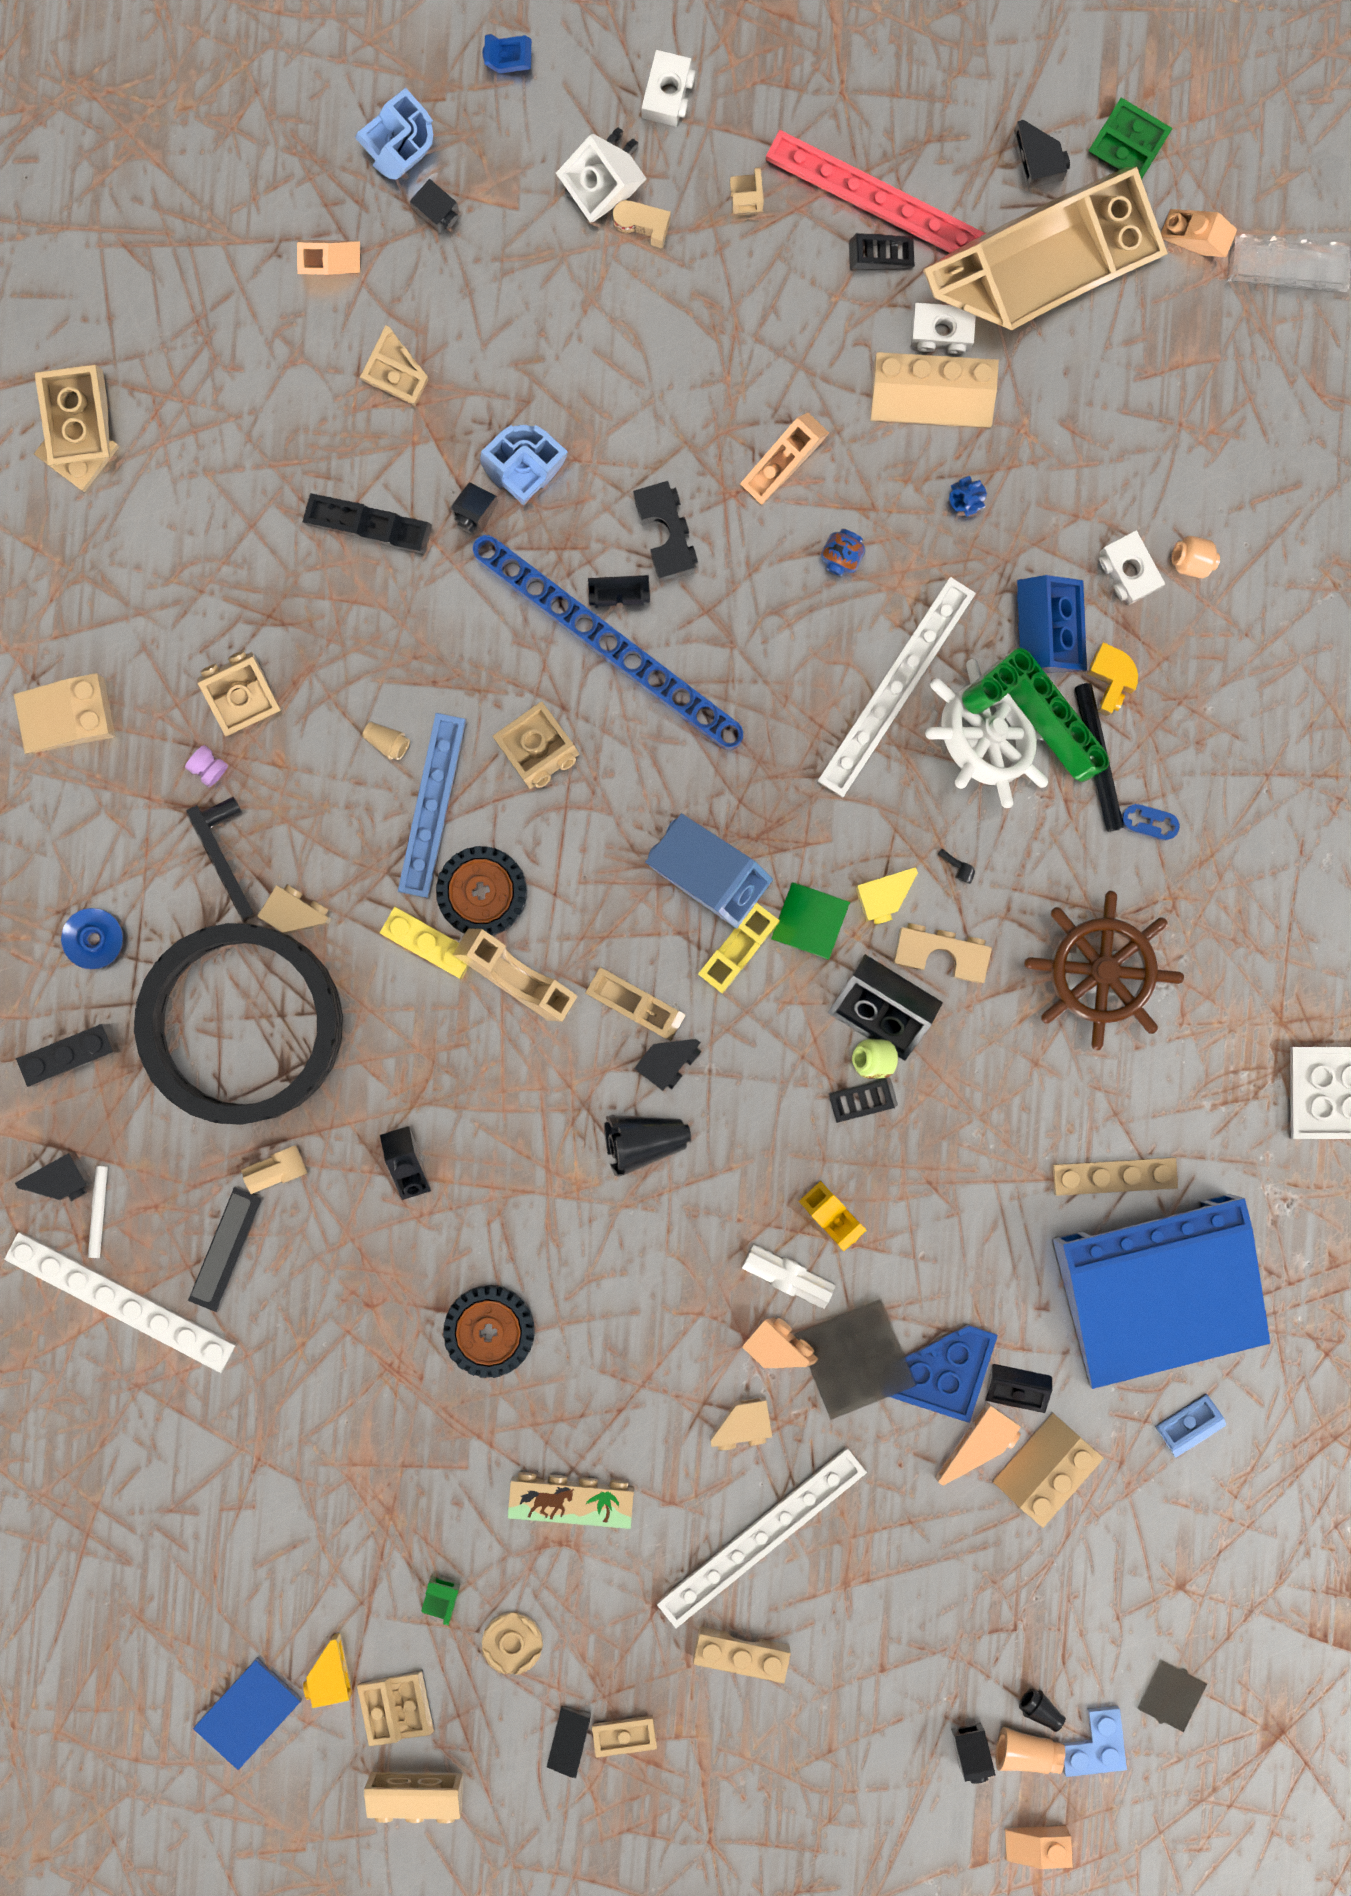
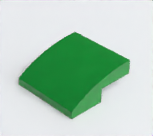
M1121 97L1090 147L1089 152L1119 170L1125 167H1137L1142 180L1173 128Z
M792 882L778 918L779 924L774 929L771 939L829 960L850 902Z

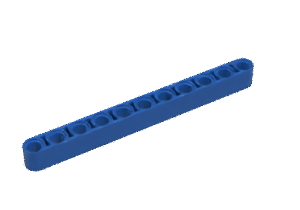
M483 535L475 540L473 553L476 561L482 567L719 747L725 750H733L740 746L743 740V729L737 721L496 538L490 535ZM488 544L496 548L494 555L490 558H483L479 555V551L484 545ZM509 563H516L520 566L518 574L513 577L503 573L504 567ZM531 582H541L544 585L543 591L538 595L530 594L527 588ZM559 599H563L568 603V609L561 614L555 613L551 609L553 602ZM581 618H588L593 622V626L589 631L581 632L576 628L577 621ZM606 636H612L617 641L616 647L609 651L600 647L601 639ZM635 654L641 659L640 666L635 669L627 668L624 665V660L628 655ZM661 673L666 679L665 683L658 688L651 686L648 682L651 674ZM678 691H684L690 697L689 702L684 706H678L672 700L673 695ZM708 709L713 713L714 719L710 724H701L697 720L696 715L700 710ZM725 728H733L738 733V739L733 743H727L721 738V732Z

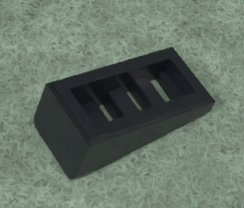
M856 233L849 241L850 269L913 268L915 266L914 237ZM890 245V258H886V246ZM898 245H902L903 259H898ZM863 246H865V257H863ZM873 246H877V257H874Z
M890 1077L876 1079L828 1093L836 1123L893 1109L898 1106ZM882 1086L886 1102L881 1103L877 1087ZM869 1089L874 1105L870 1107L865 1093V1090ZM854 1093H858L862 1109L857 1110L853 1097ZM842 1096H846L850 1110L849 1113L844 1112L841 1101Z

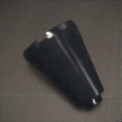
M609 1115L606 1116L608 1122L604 1123L607 1154L615 1158L616 1163L610 1165L614 1175L617 1177L685 1150L687 1143L691 1142L689 1125L683 1124L681 1119Z

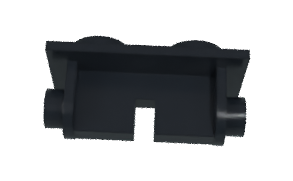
M649 575L588 578L589 606L595 605V608H599V606H617V603H623V605L641 604V606H644V603H650Z

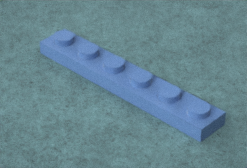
M435 713L398 888L400 893L429 899L466 725V719Z

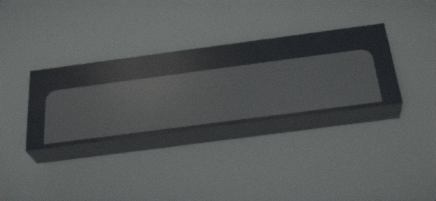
M236 1186L233 1188L188 1299L189 1302L214 1312L219 1310L264 1197L254 1193L250 1194L249 1191Z

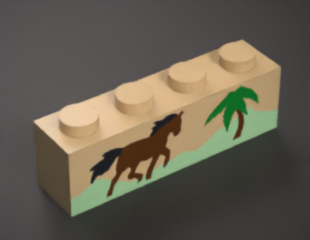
M519 1472L518 1477L512 1476L508 1506V1518L631 1529L634 1487L628 1486L627 1481L611 1480L610 1484H598V1479L582 1477L579 1478V1482L567 1481V1477L563 1475H549V1479L536 1478L537 1474L530 1472Z

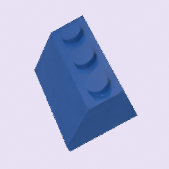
M1051 575L1017 580L1020 648L1027 650L1045 673L1087 671L1083 580Z

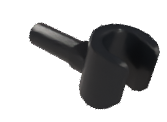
M941 849L938 855L959 869L955 878L970 884L975 875L973 866L957 860L944 849Z

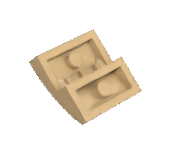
M422 1671L381 1678L357 1685L369 1746L397 1743L401 1739L428 1736L434 1732Z

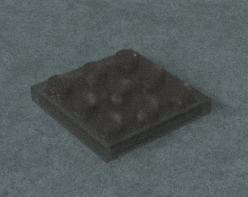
M882 1299L796 1333L798 1340L806 1341L814 1349L813 1354L818 1358L816 1363L810 1365L809 1368L830 1420L917 1385Z

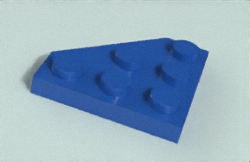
M968 1324L891 1363L881 1394L970 1423L998 1335Z

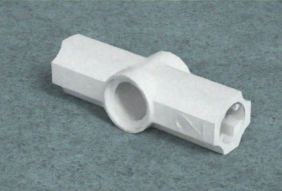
M754 1244L742 1265V1269L769 1281L771 1286L791 1296L797 1295L823 1309L829 1303L836 1287L835 1284L807 1271L808 1269L786 1257L780 1258Z

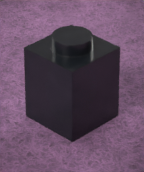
M430 178L410 200L412 210L439 234L444 228H451L459 217L457 214L459 212L457 202Z

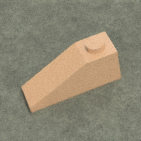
M809 412L797 417L740 485L761 505L764 504L828 436L829 432Z
M987 1402L936 1475V1480L944 1486L1004 1453L1007 1447L1013 1448L1021 1436V1433L1018 1432L1021 1426Z

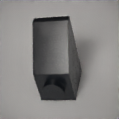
M1017 121L1014 134L1028 189L1063 181L1067 170L1070 169V160L1067 151H1062L1061 143L1027 121Z
M76 1152L68 1153L15 1182L18 1189L57 1200L69 1197L71 1202L87 1194L85 1188L93 1184Z

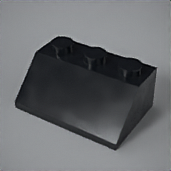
M865 954L850 975L828 1013L869 1039L890 1041L895 1046L898 1057L906 1061L932 1025L943 1002Z

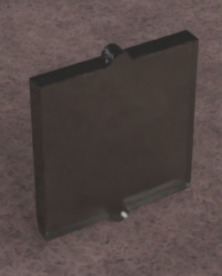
M1161 1660L1139 1703L1138 1710L1156 1718L1159 1724L1166 1723L1184 1732L1207 1683L1188 1674L1185 1668L1180 1670Z

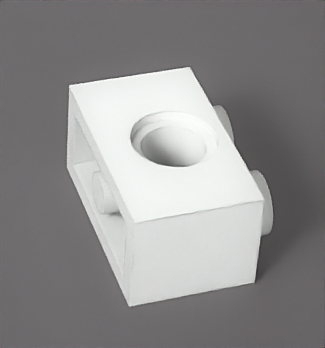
M656 50L641 108L643 119L677 127L679 117L685 118L688 99H684L686 88L692 89L696 70L691 69V58ZM671 84L677 88V91L673 94H666L661 89L663 86Z
M915 303L910 346L917 347V350L922 352H933L935 348L947 349V352L951 354H965L966 351H971L974 344L976 315L952 305ZM945 324L950 328L951 333L947 336L939 335L935 330V326Z
M1137 530L1109 544L1099 552L1102 556L1099 558L1103 570L1106 574L1111 573L1116 583L1113 585L1115 593L1121 601L1125 600L1128 606L1165 585ZM1123 564H1133L1136 567V576H1127L1123 572Z

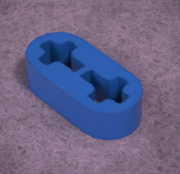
M1134 804L1128 806L1121 814L1124 828L1132 833L1166 841L1174 838L1179 832L1180 824L1175 815L1165 811ZM1137 810L1139 811V817L1147 819L1148 822L1147 824L1139 822L1136 826H1132V820L1128 818V814H1133ZM1166 818L1168 819V825L1172 826V831H1167L1163 835L1161 834V828L1152 824L1153 821L1161 823Z

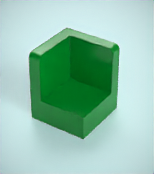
M431 1576L425 1593L422 1613L444 1619L443 1624L449 1626L461 1584Z

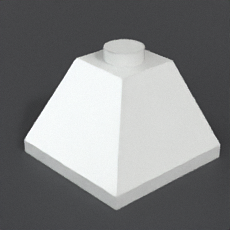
M595 134L589 135L556 172L590 223L612 210L619 202L628 199L647 179L629 153Z

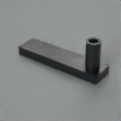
M234 796L202 812L197 805L186 810L187 816L242 922L253 918L254 913L210 831V828L242 813Z

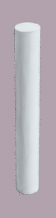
M95 1166L88 1247L89 1258H100L108 1166Z

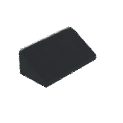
M993 1364L985 1401L1045 1413L1053 1390L1052 1376Z
M561 1706L547 1768L576 1779L591 1713Z

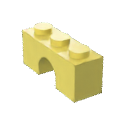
M756 902L739 927L733 930L698 975L723 994L776 928L779 920Z
M394 906L380 934L459 979H463L469 966L452 955L459 942Z

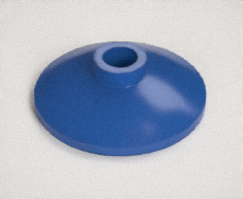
M96 908L80 910L73 914L63 927L61 935L62 948L68 959L81 968H103L112 963L121 951L123 945L121 926L114 916L104 910ZM94 933L98 934L100 938L96 945L90 943V936Z

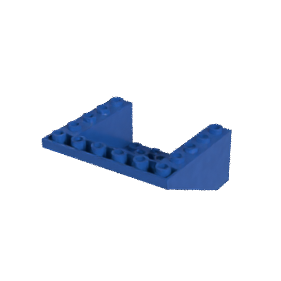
M1226 1194L1200 1201L1202 1208L1093 1236L1084 1232H1078L1053 1239L1087 1376L1092 1389L1271 1344L1253 1228L1245 1198Z

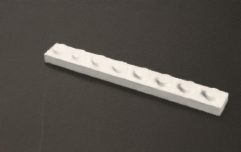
M952 577L949 578L817 782L843 798L973 599L976 594Z
M18 1232L4 1260L220 1373L223 1372L237 1345L23 1232Z
M846 1447L657 1601V1606L675 1628L679 1627L863 1477L867 1471Z

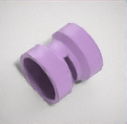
M203 745L190 757L185 768L192 774L201 775V782L210 788L222 777L228 768V764L222 759H215L212 751Z

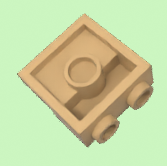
M244 650L236 652L228 657L230 663L218 667L216 663L209 665L200 671L202 676L197 678V683L225 737L281 711L253 652L248 654Z
M542 701L492 736L529 789L534 786L541 788L548 784L551 780V774L558 769L567 770L572 767L576 762L575 757L579 755L572 741Z

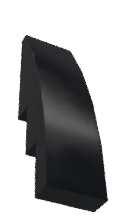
M313 493L309 495L302 521L304 524L422 554H425L432 524L426 521L402 517L397 513L369 508L364 504Z

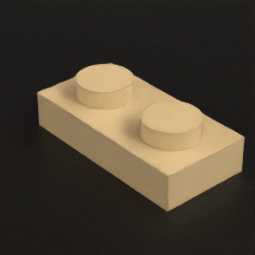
M653 1715L592 1724L596 1758L657 1749Z

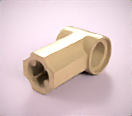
M296 1145L271 1155L272 1158L241 1170L243 1180L250 1194L279 1182L283 1184L307 1174Z

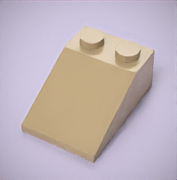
M97 365L36 372L35 380L48 465L110 458L108 406L103 369Z
M98 673L69 678L14 694L25 754L116 737L105 678Z

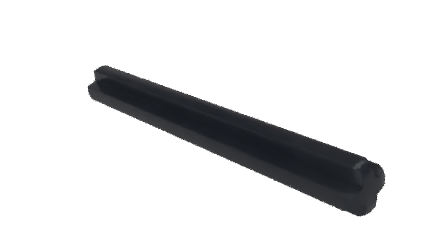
M1080 684L1075 687L1082 721L1107 753L1092 684ZM1109 762L1107 769L1095 775V781L1106 830L1113 832L1123 829L1124 825Z

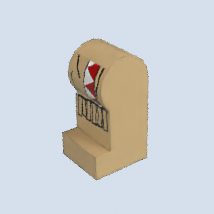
M628 200L621 201L615 206L613 222L618 231L627 234L636 232L650 236L652 246L663 248L671 220L670 211Z

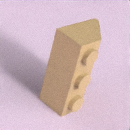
M1052 1412L992 1482L1028 1516L1044 1528L1104 1458Z
M371 1772L364 1788L367 1818H375L376 1822L386 1823L393 1821V1818H405V1821L409 1823H420L424 1819H436L438 1823L447 1824L453 1823L455 1819H460L463 1773Z

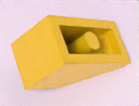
M340 1633L332 1636L307 1675V1681H303L304 1695L306 1700L311 1699L312 1708L349 1701L352 1695Z

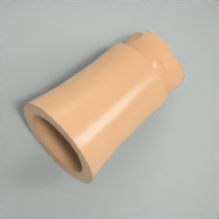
M1002 1727L996 1745V1768L998 1771H1028L1044 1774L1051 1772L1061 1774L1064 1767L1065 1745L1053 1742L1052 1739L1036 1737Z

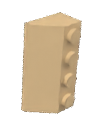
M876 352L873 367L870 421L991 428L997 393L999 360Z

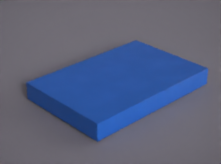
M256 1658L193 1729L231 1765L239 1770L302 1699L265 1664Z

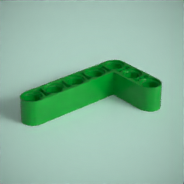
M1023 648L1015 649L996 662L962 694L965 708L973 714L984 712L1009 694L1072 777L1079 782L1089 780L1109 766V757L1106 751L1033 656Z

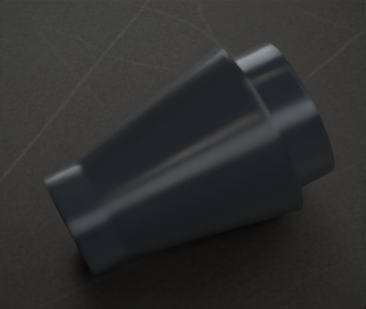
M1030 1689L1020 1700L1019 1709L1023 1711L1024 1717L1042 1724L1054 1732L1059 1731L1064 1725L1066 1717L1057 1710L1041 1690Z

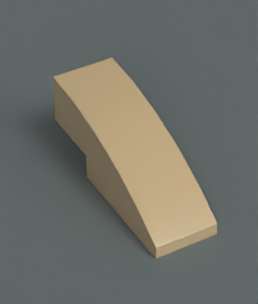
M599 967L585 994L669 1041L673 1039L685 1017L684 1013Z

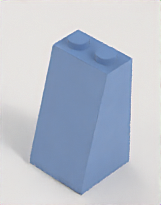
M682 813L669 824L666 835L659 844L653 846L645 862L655 872L736 929L773 881V878L756 861Z

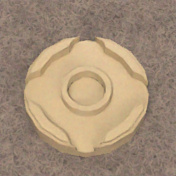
M515 1611L502 1613L493 1618L485 1628L482 1638L483 1656L492 1668L503 1674H522L531 1669L540 1658L543 1647L542 1632L537 1623L526 1614Z

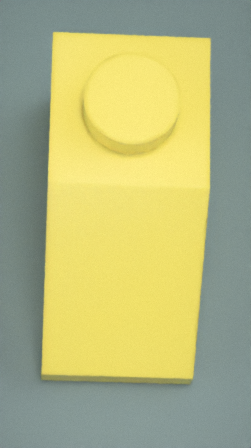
M916 867L856 886L866 922L874 920L875 925L893 920L891 914L898 912L918 874Z

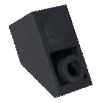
M469 482L450 508L454 520L457 522L456 526L470 534H473L474 530L482 534L498 503L496 495Z
M697 1039L653 1044L634 1069L662 1091L666 1087L672 1090L683 1076L678 1072L685 1062L691 1066L701 1053V1050L697 1048L701 1042Z
M407 1126L381 1134L380 1139L384 1160L401 1199L405 1200L430 1192V1184L410 1127Z
M977 1723L952 1728L958 1765L965 1782L970 1781L973 1784H979L988 1781L991 1776H996L982 1724Z

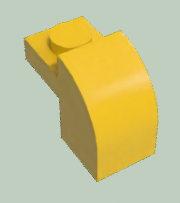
M1104 642L1098 646L1086 674L1108 684L1097 708L1098 713L1108 716L1113 710L1119 711L1125 695L1121 693L1122 690L1130 694L1136 690L1138 672L1135 663L1125 652Z
M821 1181L798 1201L843 1251L855 1243L867 1231Z

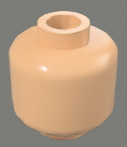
M1187 536L1182 541H1178L1172 552V563L1175 565L1178 573L1203 579L1207 577L1212 570L1217 569L1220 562V555L1217 553L1214 542L1195 536Z

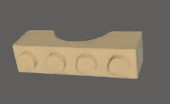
M468 929L452 954L548 1021L563 1022L577 998L576 994L556 980L546 977L518 961L507 951L506 945L483 929Z

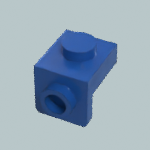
M492 34L485 35V46L482 50L485 65L499 74L531 69L532 39L526 35L498 39Z

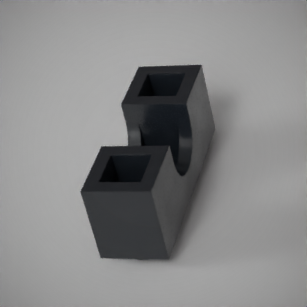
M665 481L634 490L633 498L641 524L661 523L668 529L670 534L665 544L650 549L659 583L694 573L693 564H697L698 559L694 546H687L685 535L689 534V529L685 517L679 518L676 506L681 505L676 487L670 489L669 482Z
M99 1024L18 1057L16 1060L27 1087H33L60 1077L64 1073L80 1066L94 1063L119 1053L120 1049L110 1024Z

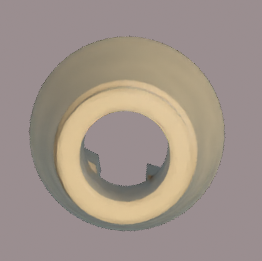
M373 722L367 724L362 734L364 739L390 760L393 758L400 760L410 744V739L405 737V733Z

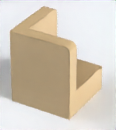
M761 167L754 168V175L732 176L730 178L732 213L763 212L764 200Z

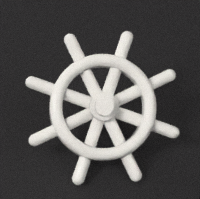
M970 659L966 663V668L971 684L965 686L957 693H954L938 678L931 681V688L947 703L942 713V727H929L926 729L925 735L928 739H944L950 755L961 768L955 780L957 788H965L971 777L984 784L997 785L1001 805L1004 808H1011L1013 806V798L1009 782L1025 774L1041 788L1048 785V778L1032 764L1036 754V739L1043 738L1009 694L993 705L996 708L993 716H991L990 708L980 714H973L965 708L962 694L981 677L978 662L975 659ZM962 717L973 727H963ZM1005 718L1007 719L1011 727H1008ZM1006 739H1015L1016 749ZM987 751L991 764L982 759ZM1001 753L1012 762L1010 767L1005 768Z

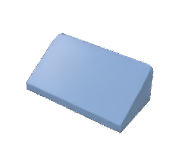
M1206 1394L1156 1426V1429L1174 1457H1178L1225 1427L1226 1422L1220 1411Z

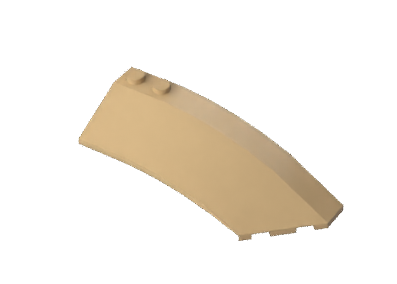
M1125 167L982 235L923 268V271L935 299L1013 331V329L1060 304L1168 253L1137 167Z

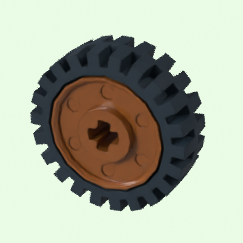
M475 846L456 853L445 863L438 876L436 899L444 918L458 931L466 933L468 929H483L490 935H496L507 930L520 917L527 899V885L521 868L508 854L492 847ZM483 883L485 888L489 887L490 892L485 894V899L480 900L478 895L474 896V891L478 890V884Z
M492 1285L476 1287L461 1295L450 1307L443 1329L444 1344L452 1361L460 1369L467 1371L468 1374L480 1376V1378H496L516 1369L528 1356L535 1334L534 1320L525 1301L511 1290ZM487 1324H492V1329H497V1333L493 1334L492 1339H487L486 1334L481 1333V1330H484Z

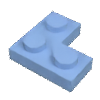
M1119 1706L1088 1709L1091 1740L1062 1743L1065 1745L1063 1767L1065 1776L1072 1777L1127 1770Z

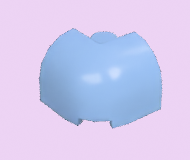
M404 88L384 104L380 114L358 131L355 138L375 160L373 167L389 179H398L418 163L433 144V120L408 89Z
M510 425L501 431L481 451L480 461L490 479L500 489L504 487L524 505L540 488H544L563 465L568 451L537 425Z

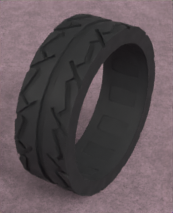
M225 923L202 928L179 939L159 957L158 961L155 962L143 981L136 1001L134 1035L139 1057L151 1082L171 1103L189 1115L213 1123L236 1125L276 1118L304 1103L319 1089L333 1069L341 1046L343 1031V1012L339 993L327 968L315 954L287 934L259 925ZM248 943L275 951L289 961L302 975L313 996L317 1013V1035L312 1054L304 1069L287 1088L269 1099L243 1105L223 1102L204 1094L191 1085L177 1069L169 1053L165 1037V1011L169 995L178 978L194 961L206 953L226 945Z

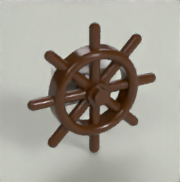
M1108 891L1105 894L1103 918L1088 920L1076 926L1061 908H1053L1051 916L1066 934L1056 946L1052 959L1028 957L1024 962L1027 969L1051 971L1052 985L1059 1000L1041 1015L1042 1022L1045 1024L1051 1023L1067 1009L1074 1015L1093 1022L1091 1046L1096 1051L1101 1050L1104 1046L1106 1023L1118 1022L1134 1016L1149 1034L1156 1033L1158 1026L1143 1007L1152 996L1157 982L1180 984L1184 981V975L1181 972L1158 970L1156 955L1149 942L1167 927V920L1160 917L1141 932L1131 924L1115 919L1117 894L1114 891ZM1095 931H1102L1100 955L1084 937L1085 935ZM1114 933L1120 934L1130 941L1119 951H1112ZM1075 944L1077 947L1076 953H1069ZM1137 951L1143 968L1133 967V959L1130 957ZM1131 979L1142 980L1138 991L1133 996L1130 992ZM1087 992L1096 993L1094 1009L1079 1001ZM1108 994L1117 995L1124 1005L1113 1010H1107Z

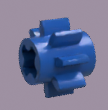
M967 476L951 485L953 491L950 494L949 500L956 512L964 511L966 517L977 513L978 510L985 508L983 502L986 499L987 492L980 480L972 482L971 477Z

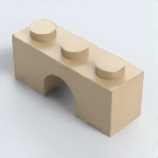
M908 923L907 928L902 927L899 929L892 964L924 970L929 954L934 950H943L953 960L954 965L951 977L980 984L985 983L992 947L985 946L986 940L969 936L967 942L955 939L956 933L938 930L937 935L925 932V926Z
M699 1626L693 1654V1665L784 1684L791 1652L787 1644L759 1639V1642L743 1641L730 1636L729 1632Z

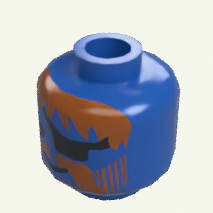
M847 529L831 533L821 552V558L827 564L826 570L842 577L843 573L856 572L866 551L862 543L863 538Z

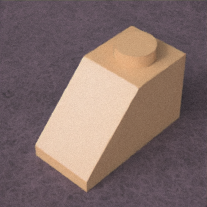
M1066 1826L1005 1828L1007 1861L1039 1869L1073 1868L1071 1835Z

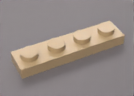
M1175 1157L1053 1164L1054 1195L1056 1196L1178 1188L1177 1162Z

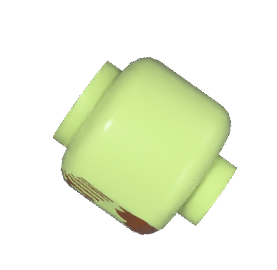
M866 1039L862 1040L854 1050L852 1063L860 1076L867 1079H884L894 1073L898 1064V1053L890 1041Z

